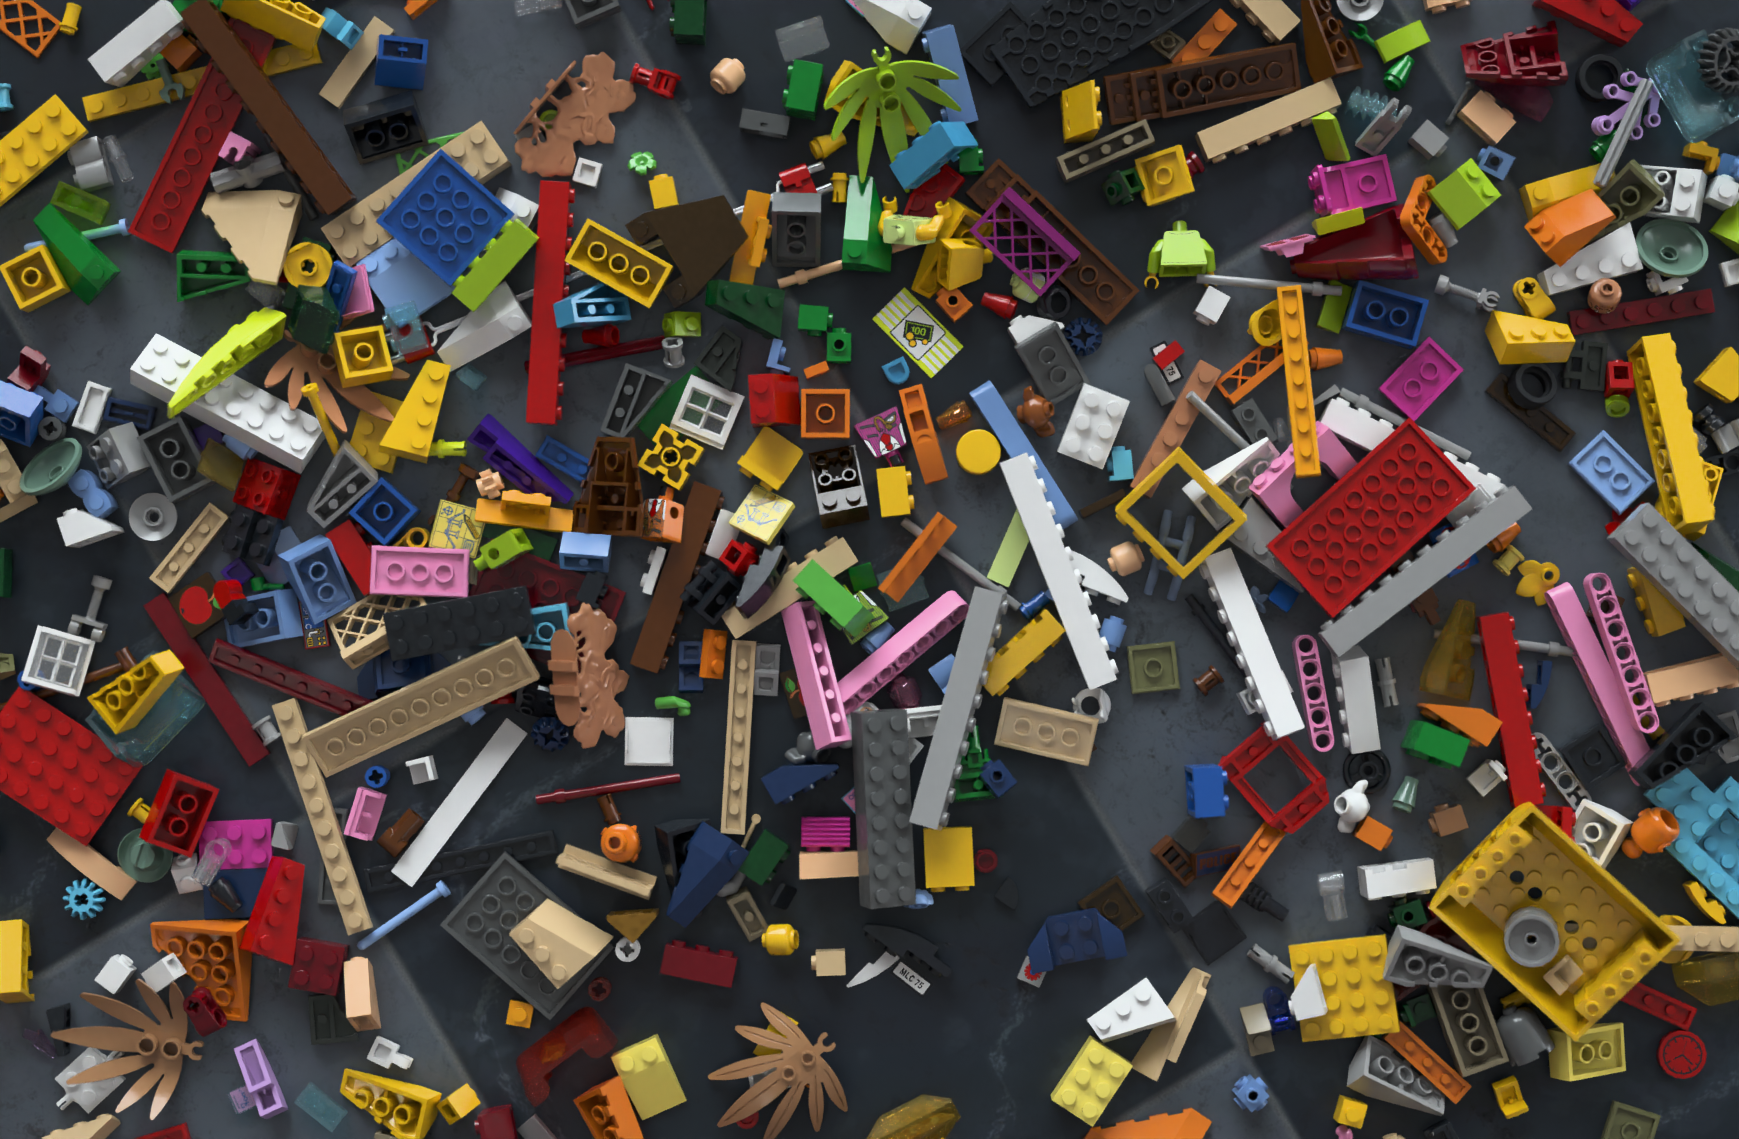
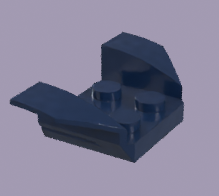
M389 648L369 660L357 676L358 695L370 700L381 698V692L399 690L452 664L439 653L392 661Z
M1096 908L1048 916L1027 950L1032 974L1054 970L1056 965L1105 956L1106 960L1128 956L1123 932L1104 918Z

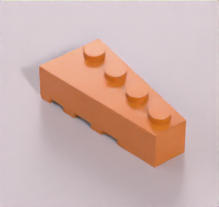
M620 1075L590 1088L573 1100L595 1139H644Z

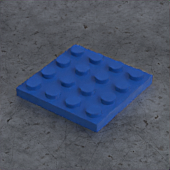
M440 149L380 215L376 223L451 287L457 278L468 268L470 263L484 250L492 238L500 232L509 219L511 220L515 214Z

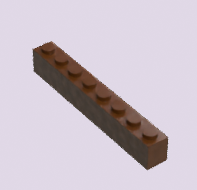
M694 481L684 508L681 542L672 543L634 650L630 662L631 665L657 674L660 672V669L665 670L669 659L668 656H665L668 646L673 647L677 634L673 633L676 624L681 625L685 611L681 610L684 601L679 596L684 592L685 585L691 583L692 578L699 574L698 570L701 565H698L700 555L705 556L709 544L705 542L708 532H713L717 521L713 519L715 512L722 509L725 497L721 496V490Z

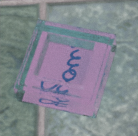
M246 1084L227 1093L236 1115L256 1107L253 1095L249 1093Z

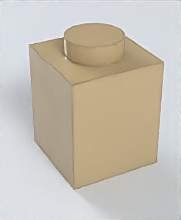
M845 948L816 949V955L811 956L812 970H816L817 976L846 975Z

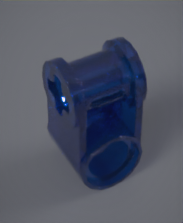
M1268 987L1263 993V1002L1272 1029L1270 1030L1271 1035H1276V1032L1287 1029L1296 1030L1286 994L1279 987ZM1278 993L1281 995V999L1277 1004H1270L1269 999L1273 994Z

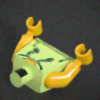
M884 196L882 198L884 211H882L878 232L883 237L884 243L910 246L936 242L938 232L944 224V219L952 216L950 203L947 202L943 206L942 201H938L935 204L938 215H935L933 218L900 214L893 215L898 210L897 199L894 197L893 201L888 202L887 196Z

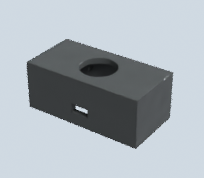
M743 108L739 129L741 132L787 140L791 119L789 116Z

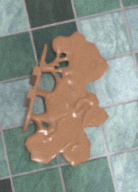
M600 52L599 55H585L582 62L583 72L581 76L572 78L569 74L576 65V60H574L556 82L551 79L545 86L546 93L540 100L536 97L531 102L529 107L531 111L513 133L518 134L528 123L533 124L532 137L521 138L515 144V153L522 159V171H526L528 174L536 171L542 177H553L555 175L570 176L573 174L576 163V155L573 148L575 141L580 140L584 145H594L597 141L603 144L614 142L615 126L609 120V113L624 112L635 102L636 93L634 92L633 84L623 79L616 81L613 79L615 62L606 53ZM565 80L568 82L572 92L561 100H557L552 94ZM582 81L586 84V86L581 87L577 83ZM548 100L557 107L558 113L552 121L542 122L538 118L537 112ZM546 124L552 125V128H551V129H547V128L545 127V125H546ZM540 127L546 132V141L544 143L540 141L538 136L541 133ZM533 138L536 139V145H533L531 142Z
M582 603L579 612L571 614L567 620V627L574 635V639L568 631L563 629L557 630L553 634L551 639V660L548 661V670H551L553 674L550 695H554L558 718L564 725L572 726L576 724L573 736L578 742H581L582 748L585 749L596 746L602 730L607 735L616 738L625 727L623 708L618 705L614 697L616 694L624 691L630 676L624 670H619V665L615 660H606L604 655L614 642L617 625L607 618L601 609H592L590 604ZM581 631V635L577 637V632ZM584 637L586 639L584 646L576 650V647H579L577 642ZM582 652L584 657H580L578 653ZM577 658L581 662V672L579 675ZM581 707H586L587 711L583 712Z

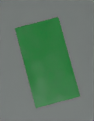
M697 366L672 385L638 425L654 446L657 444L653 441V438L662 424L667 427L670 426L690 376L693 375L710 382ZM694 390L689 403L706 409L710 397ZM715 399L710 411L715 410L723 402ZM687 407L682 419L697 425L701 421L703 413ZM677 432V433H679V434L681 435V436L679 437V439H680L682 436H684V434H682V433H680V432Z

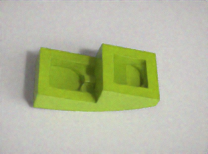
M1418 20L1376 40L1374 44L1385 64L1409 51L1426 45L1430 42V39L1421 20Z

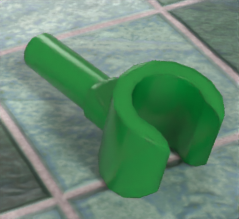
M1355 22L1359 27V31L1355 33L1348 30L1349 34L1355 38L1363 39L1377 50L1374 44L1375 41L1367 34L1366 26Z
M265 577L250 579L253 591L285 589L284 584H266Z

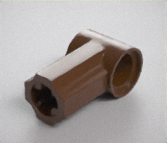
M409 808L393 827L390 826L382 834L377 843L392 857L396 858L409 844V839L420 829L425 821L418 813Z

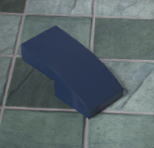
M679 641V693L704 692V678L699 677L703 641Z
M1537 660L1536 684H1526L1529 701L1525 702L1526 708L1536 709L1541 702L1550 680L1552 661Z

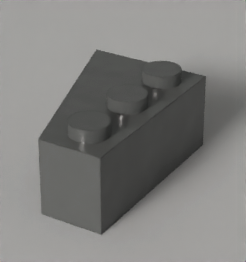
M626 363L600 431L612 437L628 438L673 382Z

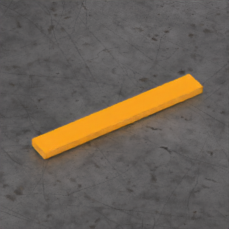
M1301 285L1277 287L1296 478L1321 476Z

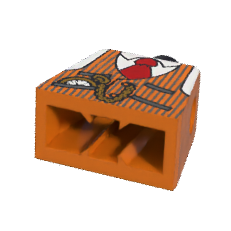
M661 486L658 499H646L644 501V523L641 539L650 542H681L684 506L672 501L675 489Z

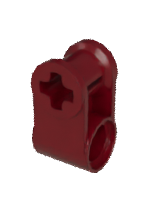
M197 987L184 1000V1011L188 1014L199 1035L205 1037L226 1027V1015L220 1009L209 989Z

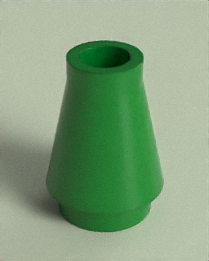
M1405 54L1402 55L1384 74L1383 84L1388 89L1398 92L1401 88L1405 87L1411 68L1415 63L1413 58Z

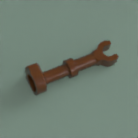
M462 462L458 468L461 474L453 488L449 489L446 493V501L453 503L459 501L461 498L460 493L468 479L476 482L480 476L479 471ZM432 515L428 519L429 525L434 523L436 515Z

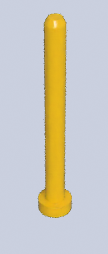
M317 383L307 384L301 388V392L304 397H308L333 456H335L340 445L317 395L319 391Z

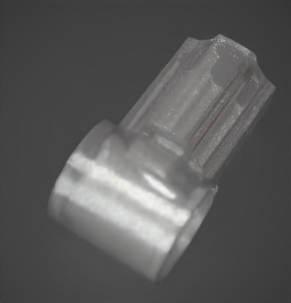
M217 838L208 842L205 852L191 878L201 885L210 887L225 859L231 854L232 846L230 842L225 838ZM216 843L223 847V854L221 856L216 855L213 851Z
M1342 871L1317 874V885L1319 893L1323 898L1326 920L1335 921L1348 918L1344 898L1345 881Z

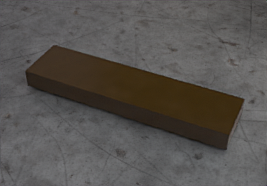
M1502 372L1499 373L1485 392L1555 450L1561 452L1576 433L1544 406L1539 409L1529 410L1516 404L1508 391L1509 378Z

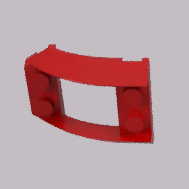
M1260 723L1261 727L1226 757L1223 755L1218 765L1222 766V770L1227 773V778L1270 827L1293 834L1329 803L1326 778L1312 765L1288 736L1273 741L1272 737L1266 734L1263 723ZM1279 746L1311 784L1275 814L1243 776Z

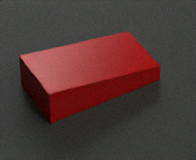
M1174 340L1152 360L1162 371L1185 351Z

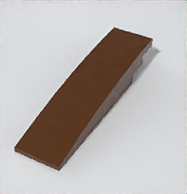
M1296 43L1221 54L1103 76L1110 125L1130 121L1139 122L1144 119L1149 120L1159 117L1168 118L1301 90Z
M998 158L965 194L985 213L1008 187L1012 188L1081 253L1056 280L1101 322L1108 325L1140 290L1037 190L1031 188L1018 174H1015ZM1003 202L996 208V219H1010L1009 208ZM1013 213V219H1018L1019 217ZM1023 221L1013 222L1014 236H1026L1027 225ZM996 222L1010 236V222ZM1031 229V235H1037V234ZM1028 238L1014 239L1028 253ZM1031 238V253L1045 252V242L1041 238ZM1048 245V250H1049V252H1055V251ZM1058 254L1049 255V269H1059L1064 264L1065 260ZM1032 255V258L1046 269L1045 255Z

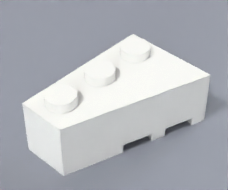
M1429 857L1357 866L1360 895L1368 900H1380L1385 896H1392L1393 898L1404 897L1406 893L1416 892V895L1428 894L1430 889L1437 888L1434 862Z
M1147 978L1137 983L1087 1019L1103 1043L1177 1021Z

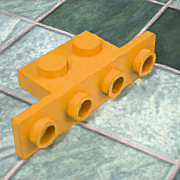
M747 190L741 224L749 237L734 254L729 277L731 282L753 285L756 267L760 268L761 262H765L767 249L764 248L765 239L770 238L772 225L769 224V219H767L771 199L770 194Z
M518 490L503 491L502 501L478 498L475 521L563 533V531L571 532L573 510L550 507L551 497L541 493L524 494Z

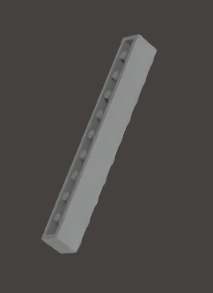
M1505 485L1494 493L1495 498L1489 503L1486 500L1474 508L1476 513L1470 517L1465 515L1455 523L1457 526L1451 532L1445 530L1436 537L1437 543L1431 547L1427 544L1417 552L1418 557L1412 562L1409 559L1397 567L1399 572L1393 576L1388 574L1378 582L1380 586L1373 592L1371 589H1368L1358 597L1361 601L1353 606L1350 603L1339 612L1341 614L1339 618L1335 621L1331 618L1320 626L1322 631L1317 635L1333 656L1340 657L1532 510V507L1515 486L1507 488Z
M976 586L974 588L909 822L940 831L948 823L949 813L947 809L949 803H953L956 795L954 784L956 779L959 780L963 766L960 765L962 756H966L968 752L969 742H967L969 732H973L976 718H973L975 709H979L982 702L980 691L982 685H986L989 677V671L986 670L989 661L992 662L995 655L994 641L1001 634L1002 624L999 623L1002 614L1005 615L1008 609L1009 601L1006 600L1007 596L1003 593Z

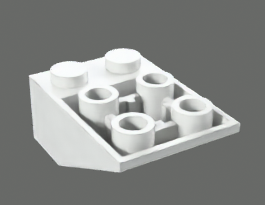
M1641 165L1665 193V196L1643 216L1700 223L1708 177L1702 170Z

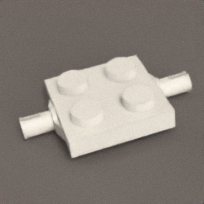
M88 1047L55 1078L66 1092V1095L56 1103L59 1107L66 1101L60 1107L61 1110H64L74 1101L87 1113H90L126 1078L121 1075L95 1082L70 1085L66 1083L67 1080L95 1065L120 1058L125 1053L121 1051L116 1055L119 1051H113L107 1056L96 1048Z

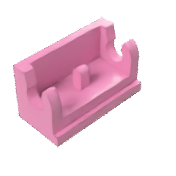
M230 131L218 155L234 166V163L240 161L244 155L251 156L254 159L257 154L260 155L262 150L251 141Z
M359 787L344 835L365 841H373L387 794Z

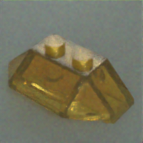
M1716 952L1689 958L1682 962L1671 963L1676 986L1704 1004L1713 1006L1739 1000V952Z
M922 1094L879 1116L867 1139H945L961 1116L951 1098Z

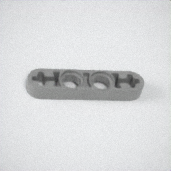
M1539 732L1531 733V735H1535L1536 739H1541L1539 746L1542 750L1549 749L1548 752L1543 753L1540 757L1537 755L1541 754V751L1538 748L1534 749L1535 757L1540 760L1542 772L1567 805L1572 807L1573 811H1577L1579 805H1575L1577 799L1573 794L1567 796V793L1573 791L1576 786L1578 790L1574 792L1577 796H1584L1585 799L1592 801L1590 794L1584 789L1578 778L1546 736ZM1549 755L1556 759L1557 764L1553 769H1547L1544 765V760ZM1563 775H1568L1571 779V785L1566 789L1559 785V779Z

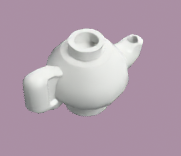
M1367 780L1358 781L1353 788L1347 789L1335 799L1334 808L1340 815L1337 826L1339 832H1353L1356 822L1364 819L1369 812L1370 804L1364 794L1368 785Z

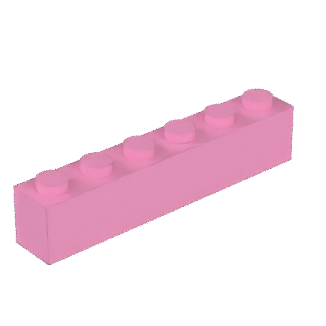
M815 601L796 602L782 610L781 614L816 750L836 748L852 740L821 617L819 611L813 606Z

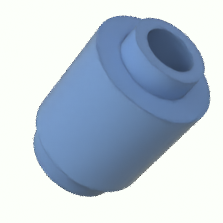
M1110 615L1109 619L1104 618L1099 635L1100 638L1105 636L1110 648L1109 651L1116 652L1117 647L1120 648L1127 626L1123 625V619Z

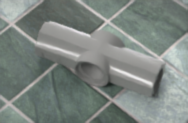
M275 151L254 159L251 156H244L240 161L235 162L234 166L210 173V178L216 193L220 194L241 186L254 188L261 184L264 178L285 172L287 169L283 155Z

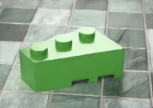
M813 559L793 579L798 585L796 591L805 599L810 596L815 601L813 606L822 615L826 612L832 616L830 622L836 628L841 630L844 627L855 638L875 617Z

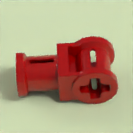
M636 63L629 83L641 84L646 86L649 92L659 97L673 100V92L681 76L657 68L651 71L640 67V64Z

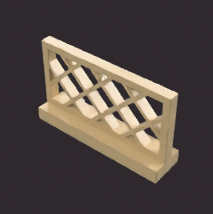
M371 594L327 620L341 650L340 654L352 670L389 649L383 616L380 621L372 619L376 609L383 610L384 613L406 609L409 607L411 600L419 601L421 605H427L424 596L389 595L391 597L387 606L379 605L380 599L385 595ZM397 597L405 598L402 608L393 607ZM365 607L370 608L366 618L357 617L361 609ZM344 619L349 620L345 630L337 629L335 624ZM355 621L363 623L360 633L351 632ZM370 624L378 626L376 631L369 635L366 634ZM349 636L357 638L354 644L346 648L345 644Z
M566 844L563 853L556 860V863L559 864L558 868L647 900L650 899L657 880V876L619 862H613L608 858Z

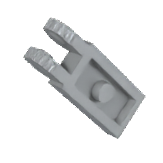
M1396 98L1391 99L1385 109H1382L1357 138L1355 146L1374 157L1377 156L1400 130L1403 122L1410 115L1412 107L1405 105L1398 116L1395 117L1392 113L1398 107L1399 100Z

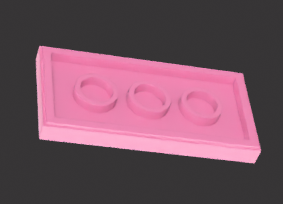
M372 546L370 594L450 598L468 597L470 550Z

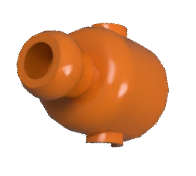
M1654 807L1644 809L1638 814L1639 818L1631 826L1632 837L1625 838L1621 848L1624 854L1631 859L1639 858L1643 851L1650 854L1662 853L1665 847L1670 846L1677 839L1680 833L1678 821L1665 808Z
M615 824L603 829L600 845L602 852L608 859L613 862L625 863L631 861L634 863L639 858L638 854L642 849V839L636 825Z

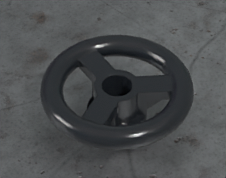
M1380 750L1351 754L1350 752L1343 763V777L1350 788H1353L1360 779L1367 781L1379 780L1376 785L1367 787L1364 794H1373L1385 787L1390 778V763L1385 754ZM1369 754L1379 758L1383 765V774L1379 772L1378 766L1370 761ZM1361 755L1362 764L1359 766L1358 772L1351 776L1350 765L1357 756ZM1366 766H1369L1371 768V773L1369 775L1364 774V768Z

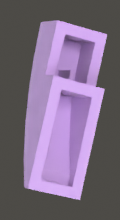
M254 1039L234 1048L248 1091L253 1095L260 1117L269 1119L288 1110L281 1088L258 1040Z

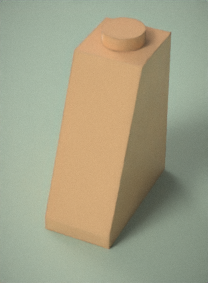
M845 850L844 852L800 851V879L859 876L857 850Z
M351 958L350 961L343 962L346 1017L357 1032L380 1029L381 1023L373 966L368 958Z

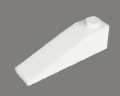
M505 280L493 290L475 312L470 311L437 353L445 364L451 366V372L532 326V320Z

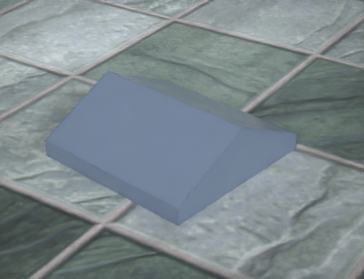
M291 526L281 530L270 566L256 563L268 583L284 585L290 583L284 573L278 555L301 544Z

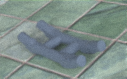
M1164 510L1157 541L1164 548L1166 546L1178 549L1177 561L1184 567L1194 534L1196 517L1187 516L1182 539L1177 540L1168 537L1173 512L1171 510ZM1154 555L1152 557L1143 591L1147 595L1153 594L1159 570L1170 572L1166 567L1168 564L1162 561V558L1158 560ZM1172 575L1167 594L1168 600L1176 601L1182 578L1179 575L1177 577Z

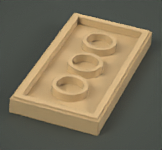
M1004 697L994 745L1089 766L1099 719Z

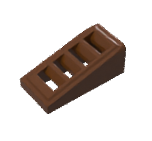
M1165 835L1151 848L1150 852L1184 888L1196 879L1193 869L1183 878L1180 876L1189 866L1192 868V863L1189 856L1170 836ZM1177 852L1178 855L1168 863L1167 860ZM1184 859L1185 862L1177 870H1174V868Z

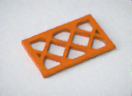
M0 0V30L36 58H39L60 31V21L32 0L6 2ZM22 4H30L36 9L37 15L24 17ZM18 5L19 18L6 19L4 6ZM48 18L56 25L51 31L44 32L42 19ZM38 20L39 33L26 34L24 21ZM20 22L21 35L15 36L7 30V24ZM40 37L41 45L36 51L27 45V39Z

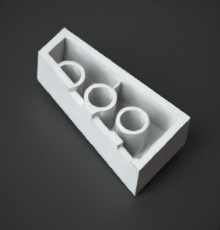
M159 0L89 57L88 61L105 83L124 87L172 39L179 37L183 33L185 28L181 23L183 18L171 2Z
M1630 222L1581 249L1561 267L1555 264L1539 273L1537 277L1547 296L1556 295L1592 285L1601 278L1613 279L1643 269Z
M1359 645L1353 646L1340 657H1334L1331 653L1332 669L1337 686L1335 688L1336 697L1341 709L1339 710L1340 723L1344 726L1345 732L1342 733L1343 746L1347 747L1351 754L1380 750L1368 655Z

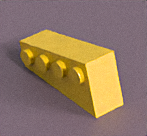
M431 360L425 362L379 445V452L427 464L450 375V365Z

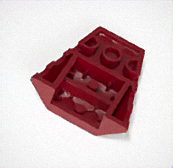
M1555 20L1547 22L1546 27L1538 29L1535 25L1527 27L1526 32L1514 35L1513 32L1503 34L1501 39L1493 40L1490 37L1460 45L1465 74L1468 78L1520 86H1564L1568 81L1565 61L1561 62L1558 51V31Z

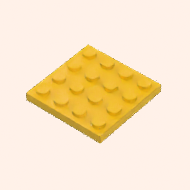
M1386 934L1288 946L1291 968L1295 972L1293 976L1294 988L1296 989L1308 967L1315 963L1328 1009L1325 1015L1299 1020L1302 1042L1400 1032L1394 984L1383 979L1385 960L1388 954Z

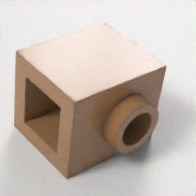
M1442 803L1434 806L1435 811L1429 812L1431 819H1428V825L1431 832L1436 833V836L1443 837L1469 828L1460 804L1449 806L1448 803Z

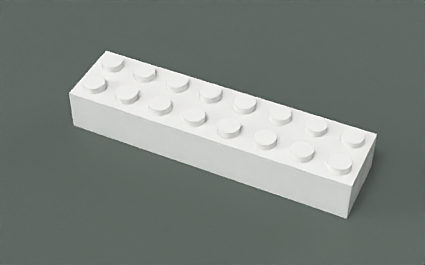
M155 334L130 368V384L169 404L180 384L202 357ZM234 374L182 410L300 474L325 439L317 418L298 408L295 411H291L287 402Z

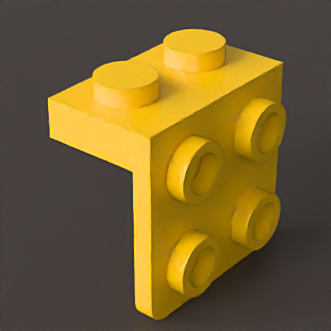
M763 427L737 464L741 466L739 469L741 473L750 479L754 475L761 480L759 485L771 492L773 489L779 491L803 456V451L771 428Z

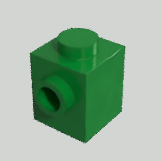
M800 304L798 331L807 332V336L821 337L822 333H827V327L832 328L833 313H829V307Z

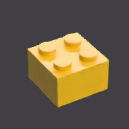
M40 245L0 265V271L20 310L29 313L71 292L48 247Z
M382 325L334 333L331 344L342 388L391 379L393 366Z

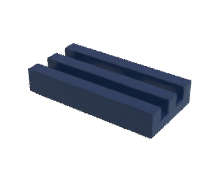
M108 397L103 420L122 425L132 422L110 417V412L147 420L146 425L133 422L134 426L151 431L157 407ZM116 403L148 410L149 413L144 415L113 408L112 404Z

